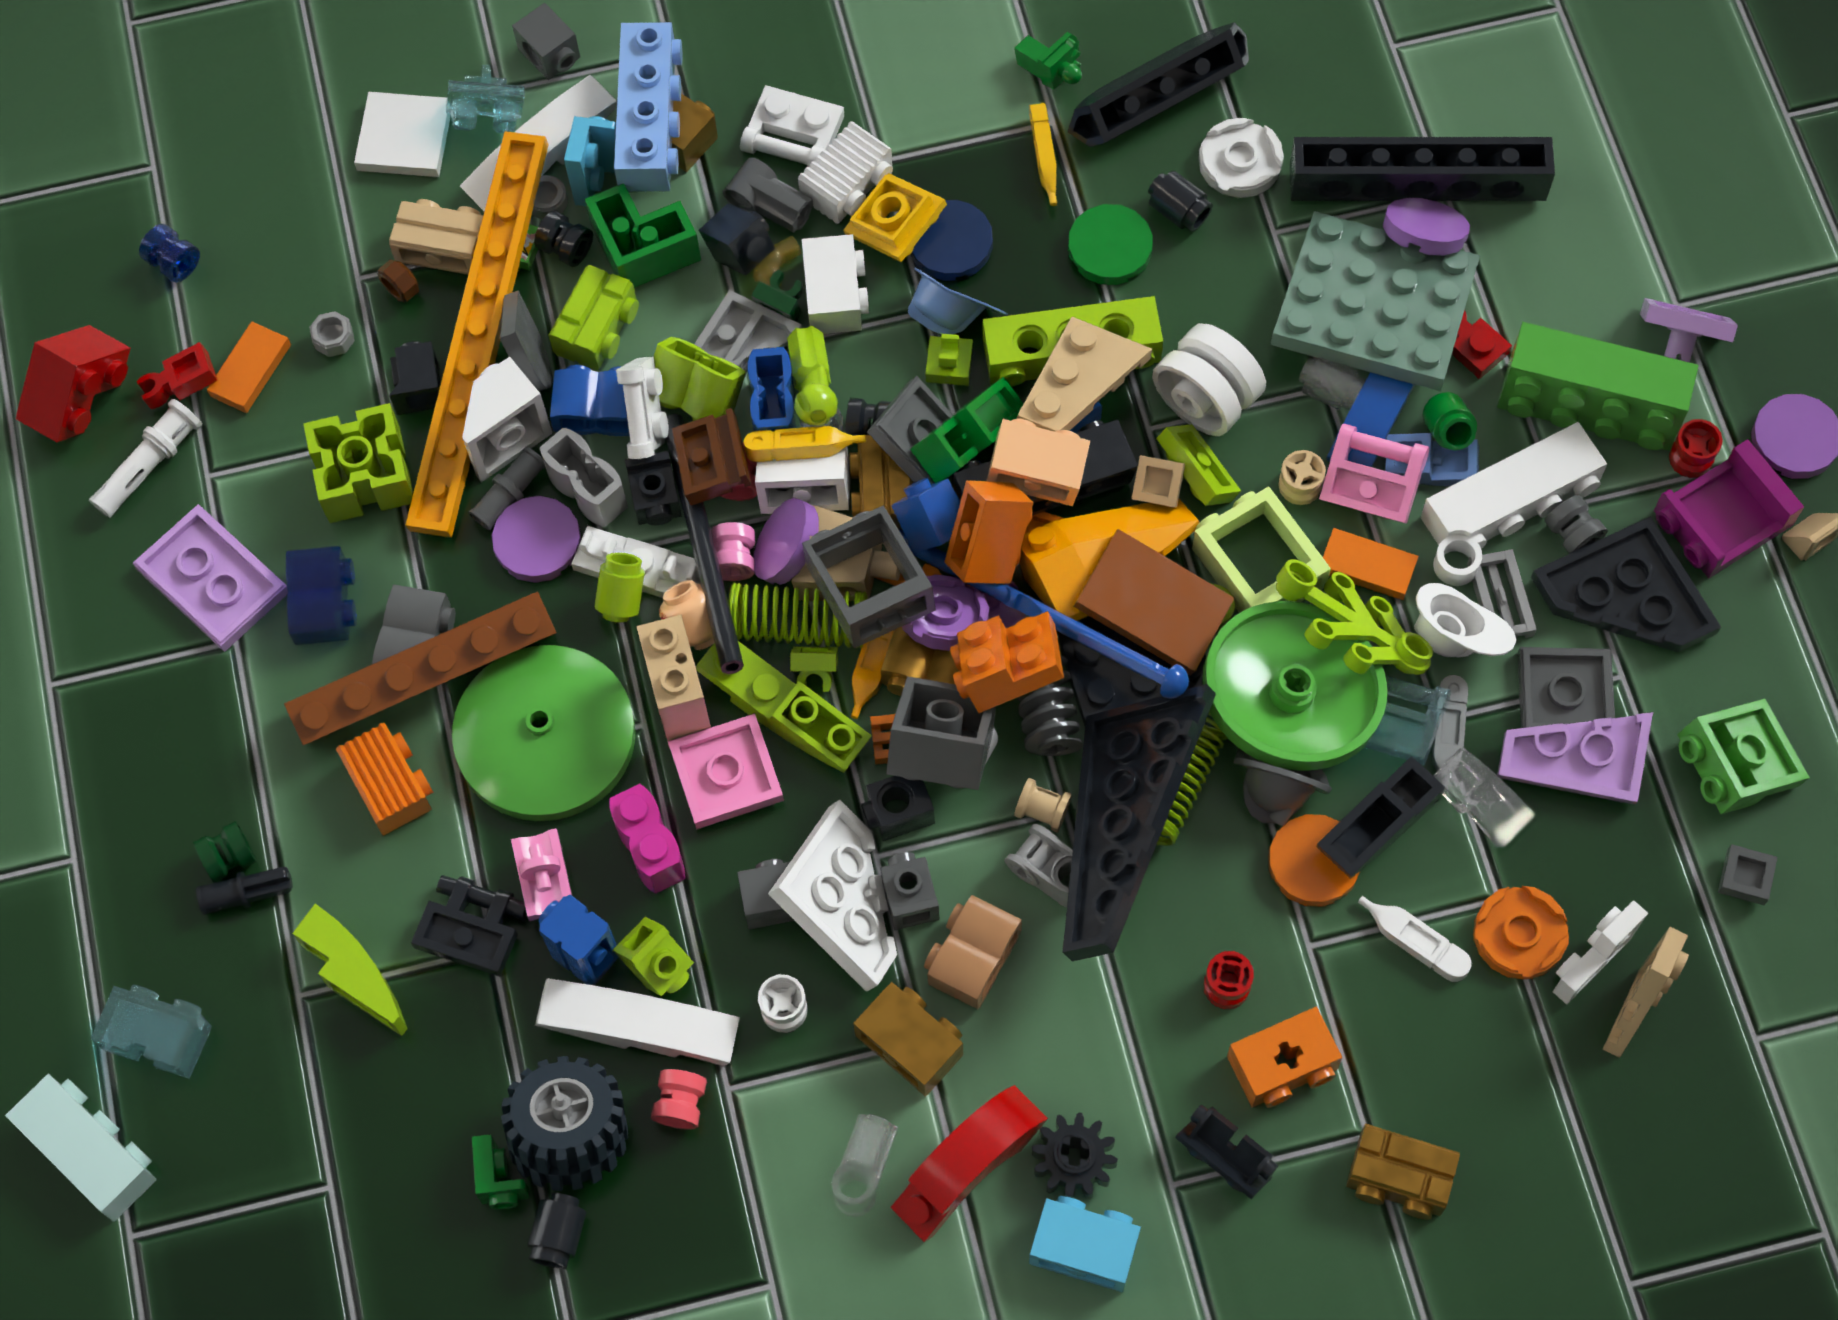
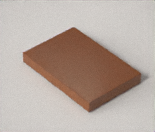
M1117 529L1073 607L1173 666L1176 664L1181 665L1187 674L1191 676L1201 662L1234 597L1120 529Z

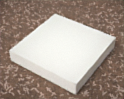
M368 92L354 161L356 170L439 177L453 107L451 99Z

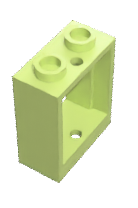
M1269 486L1257 494L1254 491L1244 494L1233 504V508L1220 516L1217 513L1207 516L1197 525L1194 533L1192 550L1218 585L1230 591L1234 597L1235 608L1239 613L1263 603L1289 601L1283 598L1276 590L1277 581L1255 594L1217 543L1218 540L1262 514L1266 516L1296 558L1307 564L1315 572L1317 583L1314 587L1322 590L1331 571L1330 566ZM1301 598V599H1299V600H1297V601H1292V602H1302V601H1304L1305 599H1304V598Z

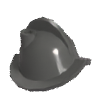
M1240 748L1236 753L1233 763L1247 768L1243 782L1244 802L1251 816L1261 823H1277L1284 826L1289 818L1303 807L1315 791L1327 795L1332 790L1327 776L1322 769L1308 771L1289 770L1257 760Z

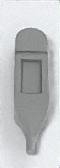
M1457 675L1445 677L1441 681L1437 692L1432 763L1438 773L1441 784L1446 787L1442 796H1448L1449 783L1459 768L1463 757L1468 685L1462 677Z

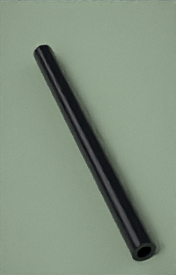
M670 414L667 416L669 431L666 442L700 584L706 597V608L719 663L723 673L734 674L742 670L744 664L704 501L692 506L689 504L684 494L672 428L683 425L684 419L679 414Z

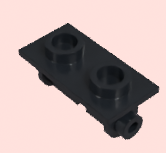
M1201 1104L1191 1116V1122L1175 1138L1187 1148L1193 1157L1207 1163L1222 1175L1233 1189L1243 1192L1252 1200L1271 1180V1176L1279 1166L1272 1161L1274 1155L1265 1150L1247 1134L1237 1146L1234 1145L1230 1140L1238 1130V1127L1216 1111L1213 1106L1207 1109Z

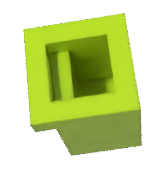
M644 917L613 951L647 989L660 996L666 991L674 993L681 989L688 981L689 973L687 970L694 962L669 935L670 932L663 925Z

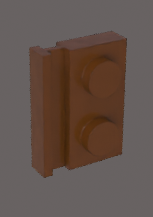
M732 408L726 409V414L715 418L712 414L672 428L684 494L691 506L733 492L732 487L744 484L747 487L751 485L738 420Z

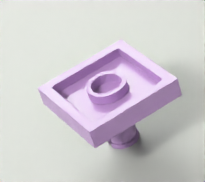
M1644 298L1640 312L1645 322L1666 326L1667 329L1671 330L1664 356L1676 359L1677 354H1679L1678 360L1689 363L1697 336L1702 337L1704 335L1733 342L1738 327L1728 317Z

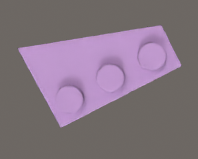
M1653 712L1636 714L1629 717L1612 719L1610 717L1594 719L1588 722L1560 723L1506 730L1497 778L1635 805L1639 797Z

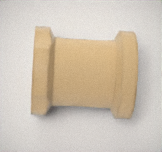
M1028 778L1017 803L1014 816L1020 819L1028 816L1049 824L1051 830L1058 833L1069 808L1072 794L1064 792L1060 795L1037 786L1034 779Z

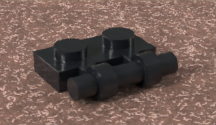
M442 875L438 881L436 892L450 896L448 903L444 906L428 901L412 939V946L415 949L501 977L518 936L516 929L503 925V922L508 916L524 921L527 917L524 901L515 899L514 893L502 889L494 892L478 887L475 880L463 876L457 880ZM469 903L489 909L485 919L465 913L464 910Z

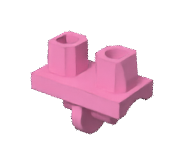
M556 828L536 836L511 839L529 921L539 919L544 909L555 900L560 902L564 896L572 895L559 834Z

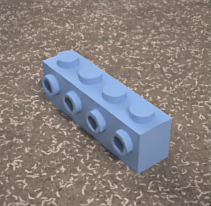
M672 22L621 23L614 171L617 185L624 183L628 192L670 191L671 174H678L677 148H672V138H679L680 118L679 112H673V101H681L680 75H675V65H682L683 52L682 40L674 39Z

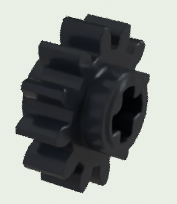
M1081 1112L1076 1115L1074 1125H1067L1066 1119L1062 1115H1057V1131L1053 1132L1047 1127L1040 1128L1039 1135L1043 1142L1047 1144L1032 1146V1156L1037 1159H1044V1162H1040L1034 1168V1175L1036 1177H1044L1047 1174L1050 1176L1047 1182V1192L1049 1194L1057 1190L1058 1186L1061 1185L1065 1187L1064 1194L1066 1197L1073 1198L1075 1189L1081 1188L1084 1196L1087 1199H1091L1093 1195L1092 1183L1094 1181L1103 1187H1108L1110 1178L1102 1169H1114L1117 1166L1118 1159L1113 1155L1105 1154V1152L1110 1151L1114 1147L1115 1139L1114 1137H1104L1103 1139L1098 1137L1102 1129V1122L1100 1120L1094 1122L1090 1128L1084 1127V1116ZM1070 1148L1080 1149V1157L1083 1159H1080L1079 1166L1069 1164V1159L1065 1155H1069Z

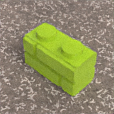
M592 265L586 266L548 335L553 352L557 356L573 362L577 361L579 364L596 371L600 369L605 358L612 359L620 344V336L618 334L624 323L631 324L638 311L639 301L636 299L633 283L618 275H610L607 271Z

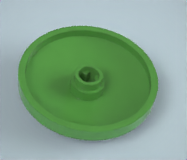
M1275 601L1256 605L1230 619L1220 629L1212 642L1203 667L1202 681L1203 685L1208 684L1216 693L1209 711L1213 720L1225 736L1238 748L1257 760L1279 768L1301 771L1319 770L1347 761L1361 751L1371 740L1385 712L1387 681L1382 664H1372L1366 673L1358 674L1349 669L1343 660L1344 655L1354 643H1362L1372 647L1368 640H1333L1326 649H1318L1312 646L1306 640L1304 633L1314 619L1321 618L1328 622L1341 621L1317 606L1292 601Z
M555 645L532 646L516 650L496 659L471 681L464 691L454 715L452 726L453 750L460 771L467 784L490 807L503 814L522 820H558L581 813L592 807L617 785L624 775L633 754L636 732L635 719L624 687L615 674L602 662L587 653L573 648ZM543 723H547L544 727L536 728V726H541Z

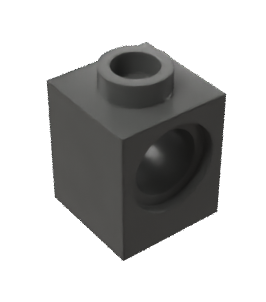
M545 2L512 25L518 50L547 80H550L559 72L569 70L575 61L580 58L575 33Z

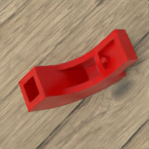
M1015 1085L1005 1089L977 1109L939 1144L908 1179L910 1184L890 1208L923 1242L929 1240L937 1233L967 1195L989 1173L1024 1149L1048 1118Z

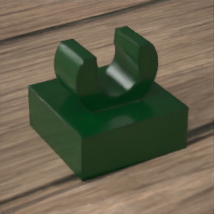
M776 270L770 277V286L759 281L751 297L754 302L797 322L802 312L798 299L804 291L803 283L797 279L791 290L783 291L779 286L784 279V274L782 271Z

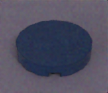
M945 200L947 205L939 214L938 220L927 229L911 253L914 263L920 270L930 277L943 281L956 280V277L964 275L969 277L976 274L988 262L993 249L992 226L985 214L972 204L959 200Z

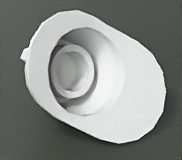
M1428 583L1419 589L1416 595V604L1420 615L1414 625V629L1418 635L1430 644L1435 653L1445 657L1459 658L1469 656L1473 652L1488 656L1505 655L1513 650L1516 643L1515 633L1509 624L1495 613L1471 601L1453 587L1441 583Z

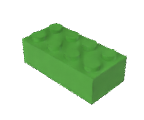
M1522 321L1508 362L1497 408L1507 410L1510 414L1517 417L1526 418L1531 416L1551 421L1552 424L1561 428H1567L1579 422L1584 430L1594 432L1601 438H1619L1638 443V445L1645 449L1670 451L1689 411L1699 365Z

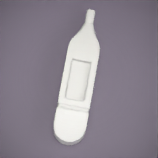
M1363 896L1359 899L1358 903L1369 910L1380 932L1390 941L1429 968L1432 967L1436 973L1451 982L1461 981L1467 976L1471 968V959L1464 950L1453 943H1449L1448 939L1401 907L1375 904Z

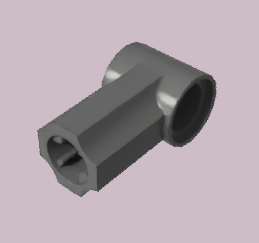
M748 158L723 190V195L728 203L749 213L755 211L793 233L798 229H802L813 208V199L778 180L776 174L768 165L755 158Z

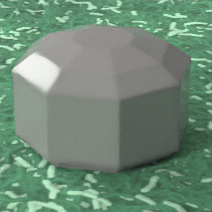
M336 311L318 315L309 327L315 349L328 357L346 353L355 341L349 319Z

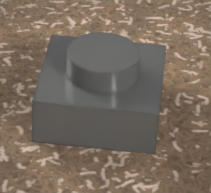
M1731 844L1727 849L1718 893L1765 905L1770 897L1778 857Z

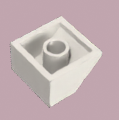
M508 357L500 364L490 365L480 374L479 378L473 381L462 438L475 474L483 482L518 458L525 447L532 448L552 434L540 392L511 357Z

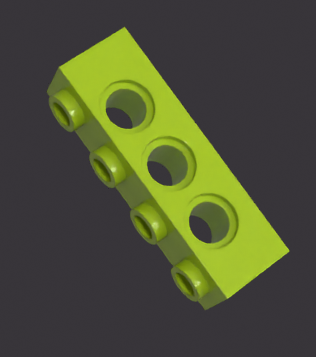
M1155 296L983 319V345L990 385L1002 377L1007 380L1010 386L1022 384L1026 380L1038 379L1071 317L1152 348L1151 359L1141 368L1137 366L1135 369H1143L1154 363H1159L1162 359L1163 337ZM1027 347H1033L1038 349L1039 351L1033 354L1024 353L1021 350Z

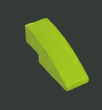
M315 903L292 934L304 949L325 962V965L318 973L327 987L402 1036L408 1028L399 1004L384 976L357 939L338 920Z

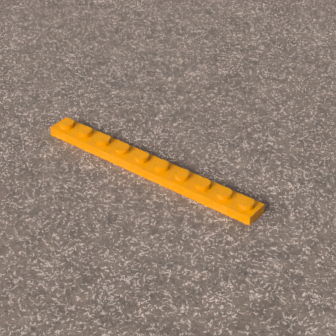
M504 131L405 524L410 532L452 538L471 462L462 436L473 381L479 378L480 374L487 367L495 364L501 341L504 295L513 292L549 146L545 136Z

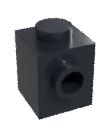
M727 203L698 230L715 261L745 276L776 249L767 233L770 228L764 218L755 211L749 213L730 203Z

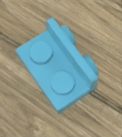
M574 116L564 163L575 205L586 206L585 198L593 196L595 191L600 192L602 190L604 172L615 173L616 122L609 121L599 116L589 118Z

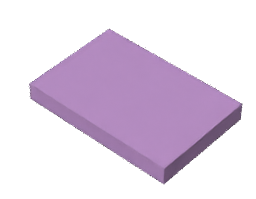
M199 504L132 563L138 572L224 652L290 593L289 588Z

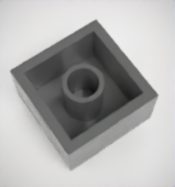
M907 676L891 728L887 774L900 776L908 780H923L946 784L954 788L979 790L993 736L996 707L978 713L970 698L963 699L960 696L955 684Z

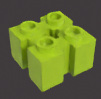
M390 403L355 411L357 421L342 424L338 415L303 423L309 455L316 467L312 471L318 501L329 523L363 516L362 505L378 502L381 511L411 504L414 493L411 477L404 460L406 454L400 426Z

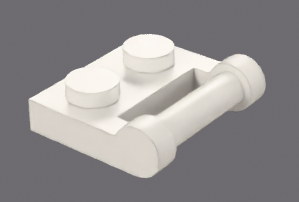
M765 85L751 121L743 131L740 150L752 154L760 151L803 163L809 167L811 162L815 161L817 156H820L822 150H825L827 145L831 144L832 140L836 138L844 119V107ZM763 133H772L814 146L812 148L765 136Z
M654 357L636 358L616 370L618 384H623L631 441L627 444L629 459L654 456V450L665 443V438L668 436L669 431L667 415L665 412H661L659 395L663 389L661 372L658 368H655Z

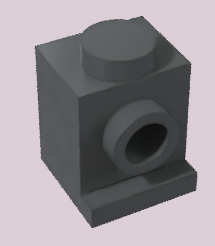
M912 852L900 853L888 859V866L880 867L894 931L940 920L939 904L926 857L916 859L915 854ZM913 880L917 882V885L910 890L900 886V883Z

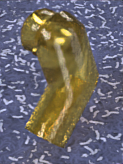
M793 236L775 244L776 249L754 268L753 277L755 282L761 281L770 286L771 275L776 270H779L781 265L802 254Z

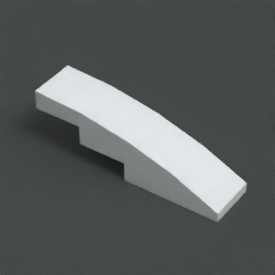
M589 75L558 96L517 129L515 133L546 137L549 146L541 176L556 160L563 165L565 164L564 158L574 116L584 118L599 116L606 119L617 107V100L593 76ZM501 145L460 185L483 211H485Z
M548 978L545 981L535 1026L622 1049L632 1046L674 1058L681 1054L726 1066L731 1062L740 1017L652 996Z

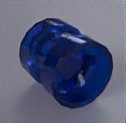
M159 224L146 233L139 246L141 259L151 266H159L161 273L175 283L186 279L195 270L200 260L199 249L187 240H179L178 233L166 224Z

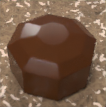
M389 260L377 270L380 282L398 301L407 302L419 292L418 282L414 274L403 263Z

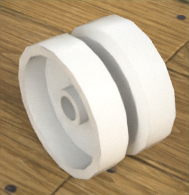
M1198 323L1178 342L1177 350L1168 353L1153 369L1152 376L1156 389L1163 400L1181 419L1188 424H1193L1197 430L1219 437L1230 430L1240 419L1241 410L1250 407L1266 388L1263 370L1254 356L1238 340L1224 330Z

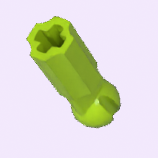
M812 325L802 329L795 328L787 337L794 388L799 392L795 398L794 409L798 417L805 424L811 426L825 425L829 422V418L835 416L838 400L835 393L829 387L831 379L823 332Z

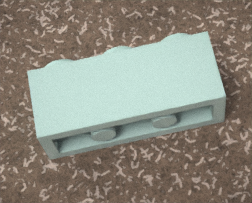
M47 1074L5 1116L101 1213L115 1222L157 1180L146 1169L152 1161L132 1141L124 1147L114 1137L120 1129L101 1110L92 1115L85 1109L82 1104L88 1097L71 1080L66 1079L60 1084L51 1075Z

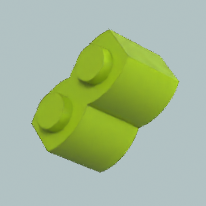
M671 336L657 344L654 353L655 368L660 370L663 380L662 393L659 395L660 406L668 409L681 408L692 416L693 421L712 414L715 418L726 414L725 410L732 408L734 412L746 375L742 368L723 358L710 355L700 347L680 338Z

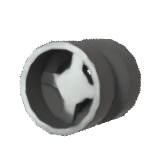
M1575 495L1563 501L1544 520L1553 533L1560 534L1564 539L1563 546L1569 554L1604 538L1608 532L1599 519L1592 518L1588 513L1589 506L1581 495Z

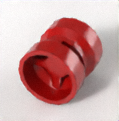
M1694 419L1686 422L1680 428L1669 452V462L1674 471L1684 477L1698 478L1711 469L1723 442L1722 434L1717 426L1710 421Z
M1235 951L1221 952L1210 960L1204 979V993L1214 1006L1221 1009H1234L1241 1006L1247 1000L1254 979V969L1250 961L1243 954Z

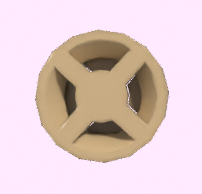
M1306 450L1294 451L1285 458L1282 463L1278 483L1279 491L1284 499L1292 504L1305 505L1318 498L1326 472L1322 459L1312 451Z

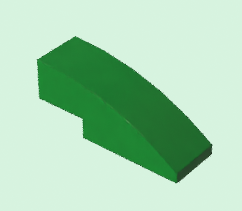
M1002 377L910 448V450L935 483L942 481L996 441L1002 419L1010 421L1017 419V415L1024 403L1007 380Z

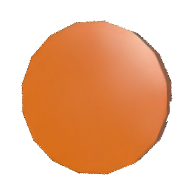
M1306 814L1289 820L1276 832L1268 852V870L1272 880L1274 878L1275 883L1280 887V891L1288 899L1304 906L1324 907L1334 903L1335 900L1341 899L1344 895L1346 896L1353 889L1360 872L1350 879L1316 847L1317 843L1340 821L1326 815Z
M1522 886L1521 888L1506 887L1497 890L1484 901L1474 920L1473 939L1479 955L1491 969L1508 978L1527 980L1545 975L1561 960L1569 944L1567 918L1561 906L1547 893L1529 886Z

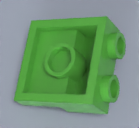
M1766 699L1696 717L1677 734L1680 739L1679 752L1681 757L1687 763L1694 764L1702 779L1701 793L1704 799L1711 804H1715L1720 814L1755 805L1765 796L1799 787L1810 778Z

